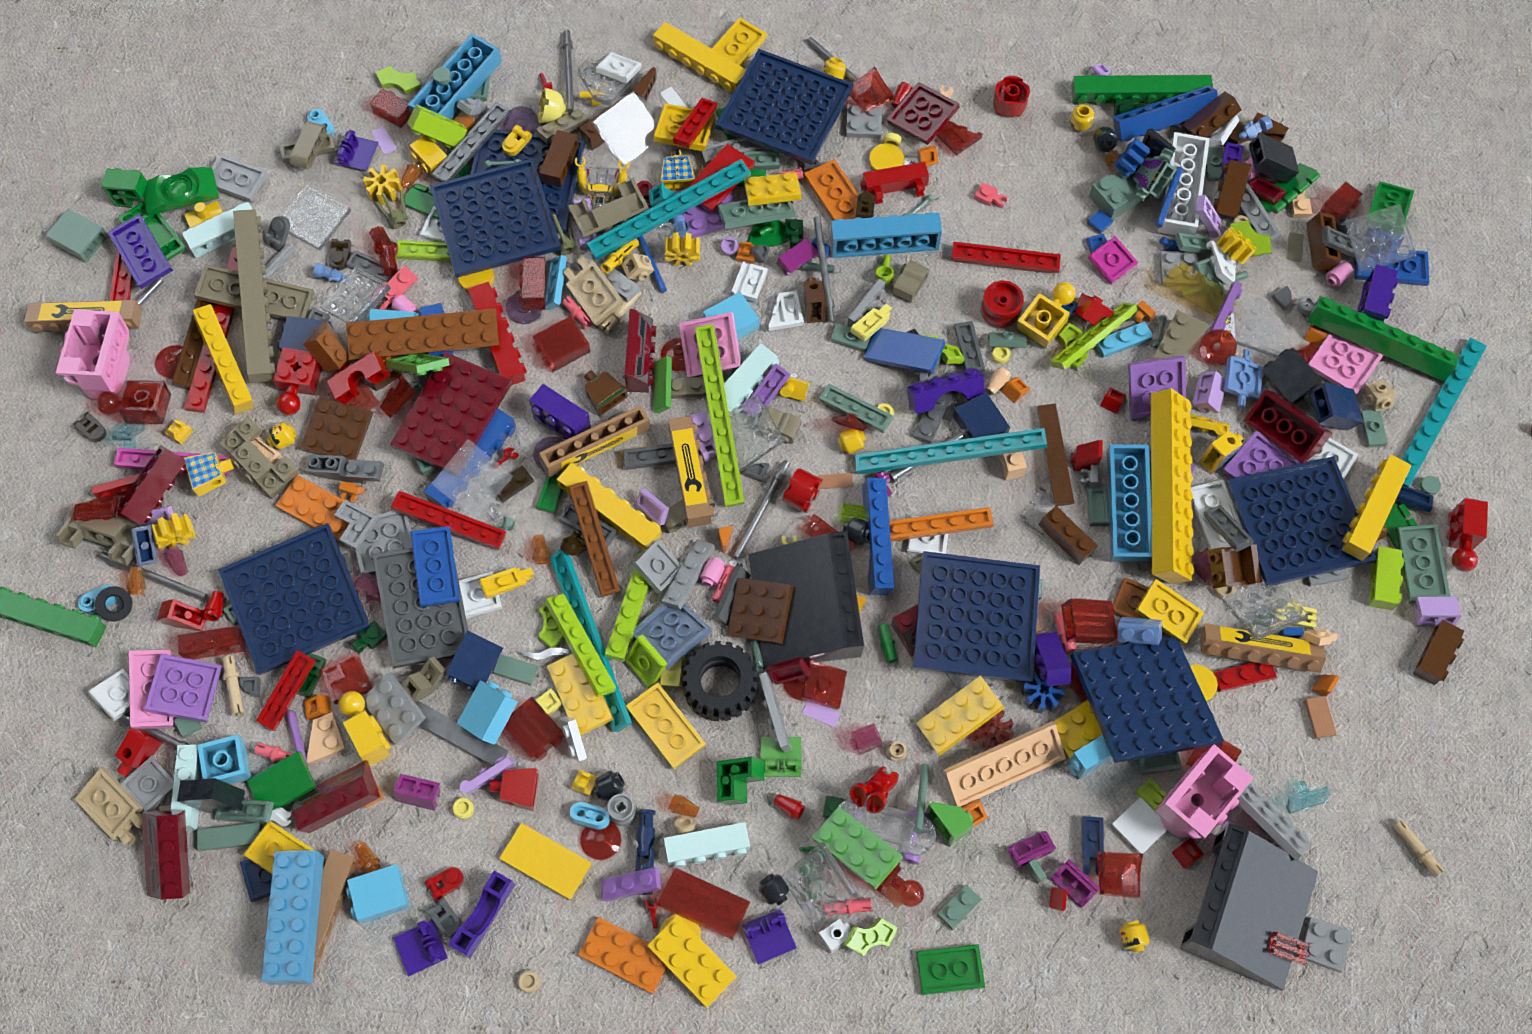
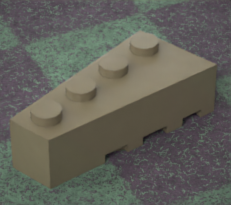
M1177 310L1153 360L1182 355L1186 358L1206 336L1211 325Z

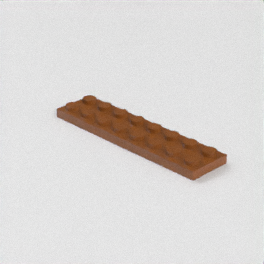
M495 308L346 323L350 361L360 360L364 355L371 352L386 358L499 346Z

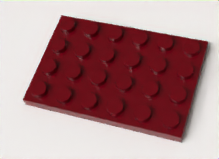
M445 352L443 357L449 358V366L442 367L443 370L432 373L390 445L392 448L459 476L511 387L512 380Z

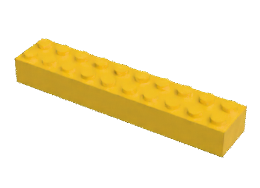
M1172 388L1151 393L1152 574L1170 584L1192 581V574L1194 573L1192 555L1194 554L1192 546L1193 511L1191 509V500L1193 499L1191 482L1193 477L1191 474L1192 456L1190 454V446H1192L1190 429L1192 423L1190 420V401Z

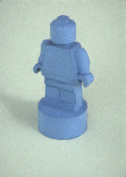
M1265 115L1255 124H1253V121L1249 122L1244 127V131L1239 134V138L1242 140L1246 137L1248 139L1256 138L1259 132L1267 131L1273 127L1271 119Z
M678 215L670 220L672 227L675 228L681 238H684L686 232L690 233V229L687 228L686 230V221L683 215Z
M316 263L313 277L321 279L324 276L328 278V281L349 282V277L343 275L341 271H337V269L331 270L325 268L323 264Z

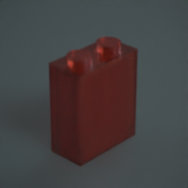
M572 316L532 336L534 341L532 344L533 349L537 354H541L542 363L546 368L549 367L552 373L591 352L589 342Z
M1070 598L1061 604L1066 642L1109 644L1118 638L1112 601Z
M532 696L512 712L504 727V730L533 762L542 760L548 754L547 751L552 747L560 745L563 737H565L560 727Z

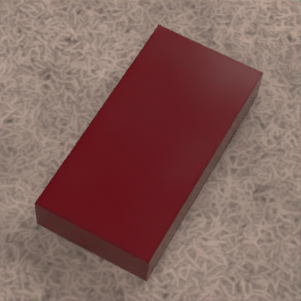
M1258 176L1248 183L1257 197L1272 205H1275L1286 193L1285 190Z
M802 657L773 664L766 669L775 685L807 677L811 673Z

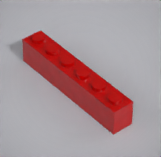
M488 281L468 288L475 310L496 309L499 346L489 348L499 374L512 380V385L526 381L524 374L527 371L524 363L519 362L518 358H521L518 347L514 348L512 344L515 343L512 332L508 333L509 323L507 318H503L501 315L504 311L501 302H496L495 298H498L495 287L491 288Z

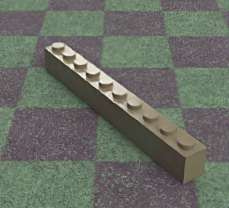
M256 209L233 211L247 375L250 383L273 381L272 374H275L274 362L271 363V357H274L273 346H269V340H272V331L268 329L267 325L271 324L270 313H266V307H269L268 296H265L264 292L268 291L267 280H263V275H266L265 264H262L261 260L265 259L264 248H260V243H263L262 232H259L258 228L262 227L261 216H257Z

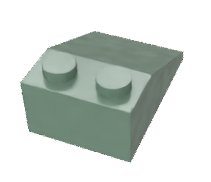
M1116 173L1094 183L1089 197L1101 211L1114 220L1152 197V194H1148L1144 201L1135 196L1137 192V183L1133 180L1135 174H1130L1126 178L1122 173Z

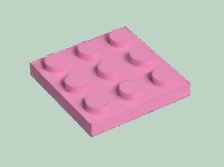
M732 312L679 323L687 377L703 376L695 327L714 324L722 371L736 369L741 366Z
M1330 332L1308 365L1316 374L1334 385L1354 389L1355 395H1357L1383 355Z

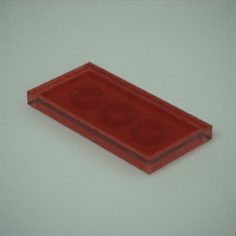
M674 868L657 902V906L733 940L751 901L678 868Z

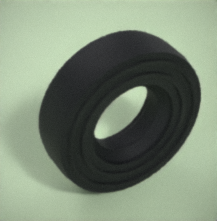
M118 586L103 589L95 600V609L98 615L104 620L111 622L126 618L133 606L132 597L129 592ZM111 596H117L122 601L121 609L116 612L109 611L106 608V600Z

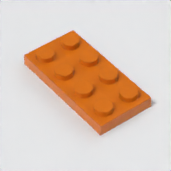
M835 159L804 173V178L833 221L855 218L859 194Z
M299 475L295 477L275 505L277 509L312 528L329 523L336 541L341 543L340 537L349 526L334 516L344 500Z
M600 917L597 918L578 954L583 959L651 994H654L667 969L647 947L649 942Z

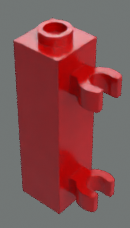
M925 161L863 172L860 186L862 191L864 190L874 195L876 204L883 203V194L915 188L916 195L919 197L924 196L925 186H928L929 173Z

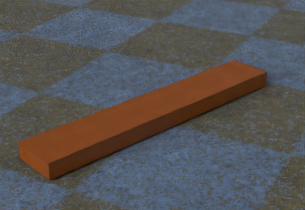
M588 481L568 486L601 597L621 592Z

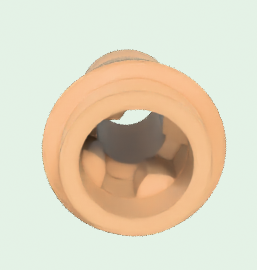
M1003 367L995 369L985 388L986 391L995 395L999 389L1010 381L1011 374Z

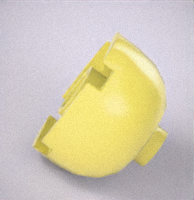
M548 88L542 90L539 101L540 112H538V122L548 124L565 115L567 105L564 104V99L559 92Z

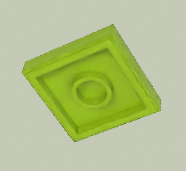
M643 634L637 637L625 658V662L648 688L656 684L668 664Z

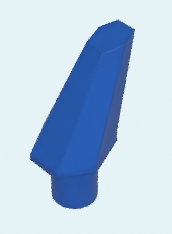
M1165 237L1160 238L1159 243L1164 245V249L1179 251L1175 240Z

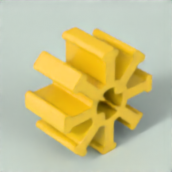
M380 165V174L372 167L368 170L371 178H366L365 176L363 182L370 200L374 201L377 197L379 203L385 205L381 194L388 195L392 202L397 200L395 191H402V186L397 171L394 168L388 172L386 165Z
M1229 227L1216 242L1217 245L1222 247V252L1229 253L1232 260L1236 261L1237 259L1242 265L1257 250L1251 244L1252 241L1249 238H1244L1240 231L1236 232L1232 227Z
M676 232L672 234V238H665L664 255L666 262L673 260L674 266H679L681 261H684L686 266H692V261L699 262L700 239L698 237L691 239V233L686 232L684 238H681L678 235L679 233Z
M174 513L171 514L170 520H165L161 517L157 519L158 524L151 525L152 533L159 549H163L166 546L169 547V550L176 549V543H181L185 546L189 544L188 539L196 537L191 520L187 514L178 517V514Z

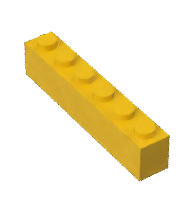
M664 22L653 34V43L658 50L667 53L673 59L679 60L686 67H690L698 74L709 78L713 83L721 85L728 92L734 93L747 70L667 22Z
M211 304L193 309L195 323L235 415L253 409L251 395Z
M1392 454L1386 460L1382 459L1377 466L1379 472L1378 474L1375 473L1370 481L1372 486L1366 490L1363 496L1365 501L1361 502L1356 510L1359 514L1351 521L1349 525L1351 531L1345 534L1342 540L1344 545L1341 550L1361 561L1371 553L1411 468L1409 463Z
M571 463L557 478L558 487L570 496L568 486L588 481L598 517L643 551L655 540L661 538V527L656 522L647 520L640 510L635 511L630 507L631 505L627 500L619 499L611 488L602 486L596 477H590L580 465L576 466Z

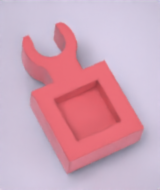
M982 182L974 199L988 206L991 203H995L997 207L1003 208L1004 203L1000 202V200L1007 202L1008 197L1003 194H997V188Z

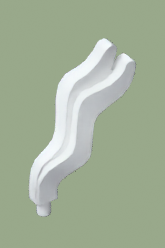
M553 647L540 653L521 652V655L533 659H546L554 655L568 656L570 655V650Z
M281 807L272 810L270 821L273 820L281 826H287L292 822L291 819H288L292 816V811L288 812Z

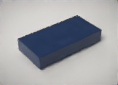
M1402 485L1395 501L1430 513L1433 507L1434 496Z

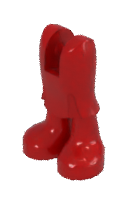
M881 766L864 784L860 782L855 783L850 788L849 795L851 800L858 807H863L866 803V810L870 813L881 812L886 806V798L889 791L898 782L899 774L893 771L888 775L886 774L887 768Z

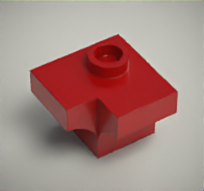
M1082 293L1078 298L1079 306L1074 314L1096 326L1101 318H1110L1114 311L1103 305V300L1096 295L1090 297Z

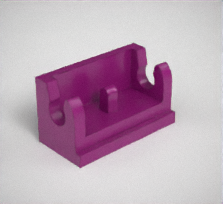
M806 238L779 256L776 264L788 276L806 262L818 256V251L809 239Z
M400 773L393 791L395 800L435 811L437 807L436 798L440 797V783Z
M1042 831L1006 849L1016 869L1027 865L1033 859L1038 860L1053 853L1056 846L1053 844L1048 832Z
M1069 859L1051 878L1059 888L1067 889L1068 896L1081 908L1100 889Z

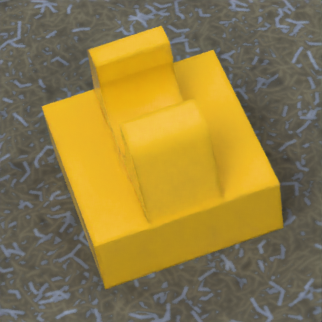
M176 418L165 431V434L182 445L193 432V429Z
M579 769L571 789L591 797L593 788L596 786L595 779L597 776Z

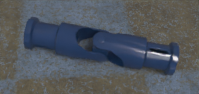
M640 809L637 811L639 827L637 828L636 835L638 847L636 850L635 872L654 867L653 845L655 828L653 827V816L656 815L655 810ZM640 857L650 858L648 863L641 865ZM653 891L638 895H652Z

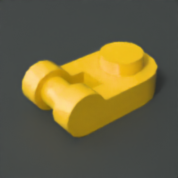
M515 125L512 132L502 143L504 153L508 156L517 155L531 140L532 133L523 131L522 127Z

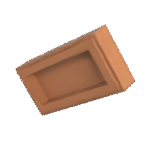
M1326 696L1305 699L1304 702L1315 739L1335 736L1336 730Z

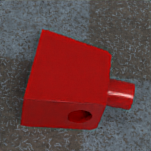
M131 727L115 754V757L122 761L116 771L127 777L133 767L138 768L149 757H153L163 742L144 731Z
M537 768L505 770L502 780L491 779L489 790L490 792L500 793V800L504 804L534 811L539 772Z

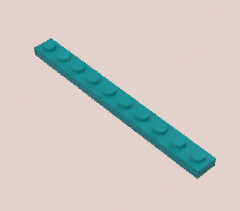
M742 159L591 240L586 243L594 258L598 260L750 177L751 172Z
M1470 337L1461 351L1456 368L1442 385L1401 459L1411 465L1404 480V486L1409 487L1483 355L1487 347L1485 344Z
M1045 428L856 454L857 474H865L1047 448Z
M559 549L549 558L562 594H565L616 686L615 692L606 694L604 697L614 720L610 721L612 731L620 732L632 724L610 662L605 657L604 646L571 557Z

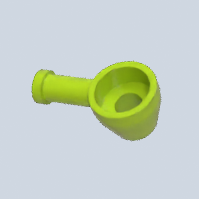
M885 254L882 257V266L876 269L877 280L881 279L885 282V286H888L893 279L894 270L889 266L891 256Z

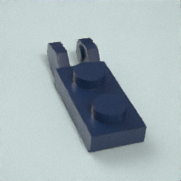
M1082 816L1083 873L1089 875V859H1096V875L1102 876V860L1104 859L1103 817Z

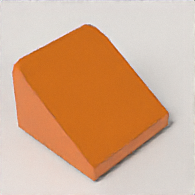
M464 111L454 119V121L463 124L467 132L471 131L475 126L472 116H469Z
M1310 324L1304 339L1317 346H1321L1327 337L1328 331Z
M1019 377L1007 382L1002 389V393L1013 403L1030 391V388Z
M733 526L719 528L718 530L723 553L727 551L733 534Z
M1320 675L1312 690L1320 696L1327 697L1340 678L1338 675Z
M318 694L304 701L307 720L332 713L330 698L327 695Z
M978 799L961 806L964 811L967 810L974 819L972 821L974 823L973 827L988 818Z

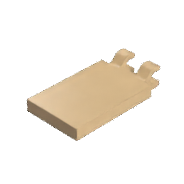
M581 255L577 261L583 270L576 274L573 269L571 270L567 267L563 271L570 280L566 285L593 323L598 326L625 302L596 262L592 261L590 263L587 258Z
M100 768L74 800L112 840L120 838L125 845L128 843L133 845L138 837L129 830L133 825L137 828L143 826L142 814H140L143 807L106 768Z

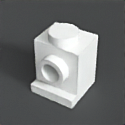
M838 919L829 927L819 932L818 936L828 951L832 953L845 943L851 927L846 921L842 923ZM835 930H839L841 932V936L835 937L833 935V932Z

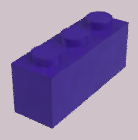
M1057 632L1036 634L1034 655L1035 664L1039 666L1041 679L1045 680L1046 686L1071 684V666Z

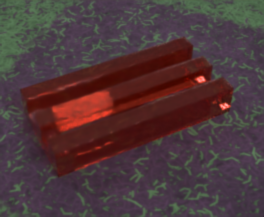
M1273 932L1269 953L1301 965H1308L1306 957H1309L1310 953L1307 952V949L1311 948V944L1280 932ZM1277 938L1300 946L1301 949L1277 941ZM1276 946H1279L1294 953L1300 954V957L1298 958L1296 956L1282 952L1275 948Z

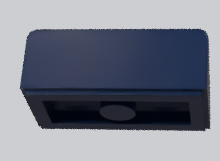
M143 524L142 526L130 528L137 566L158 563L151 525Z

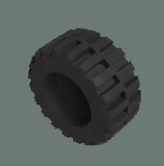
M715 641V645L711 646L709 643L703 644V649L697 648L693 651V656L689 655L686 665L682 669V689L686 702L689 706H692L696 714L701 713L702 717L707 720L709 717H712L713 721L719 722V718H725V721H728L734 715L737 718L742 715L743 710L747 711L750 708V703L754 702L756 698L758 672L756 671L755 662L751 661V656L748 652L744 653L743 648L738 645L736 648L732 647L731 642L726 641V645H722L721 641ZM713 667H728L738 675L739 684L736 690L729 695L713 696L702 688L701 678L703 674Z

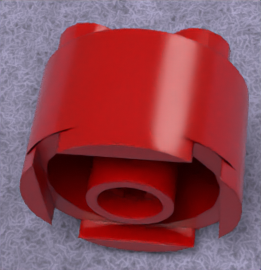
M1006 76L1000 82L998 81L993 97L995 112L998 115L1007 117H1020L1027 107L1030 95L1029 85H1026L1023 79L1018 76Z
M798 468L789 481L790 485L785 490L782 501L802 512L808 513L812 505L810 503L811 500H816L820 490L818 489L823 479L804 469Z

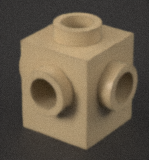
M632 253L621 264L627 278L644 281L654 271L651 260L645 255Z
M1384 379L1366 384L1365 399L1375 412L1393 407L1396 394L1394 389Z

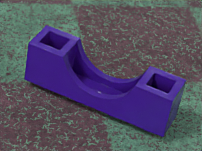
M968 368L963 372L950 373L948 376L941 378L935 377L930 381L914 383V385L907 387L909 407L915 414L933 410L939 397L949 391H959L968 400L985 393L984 375L976 368Z
M493 871L483 888L476 908L467 921L458 928L448 944L453 950L471 959L515 886L513 881L497 871Z

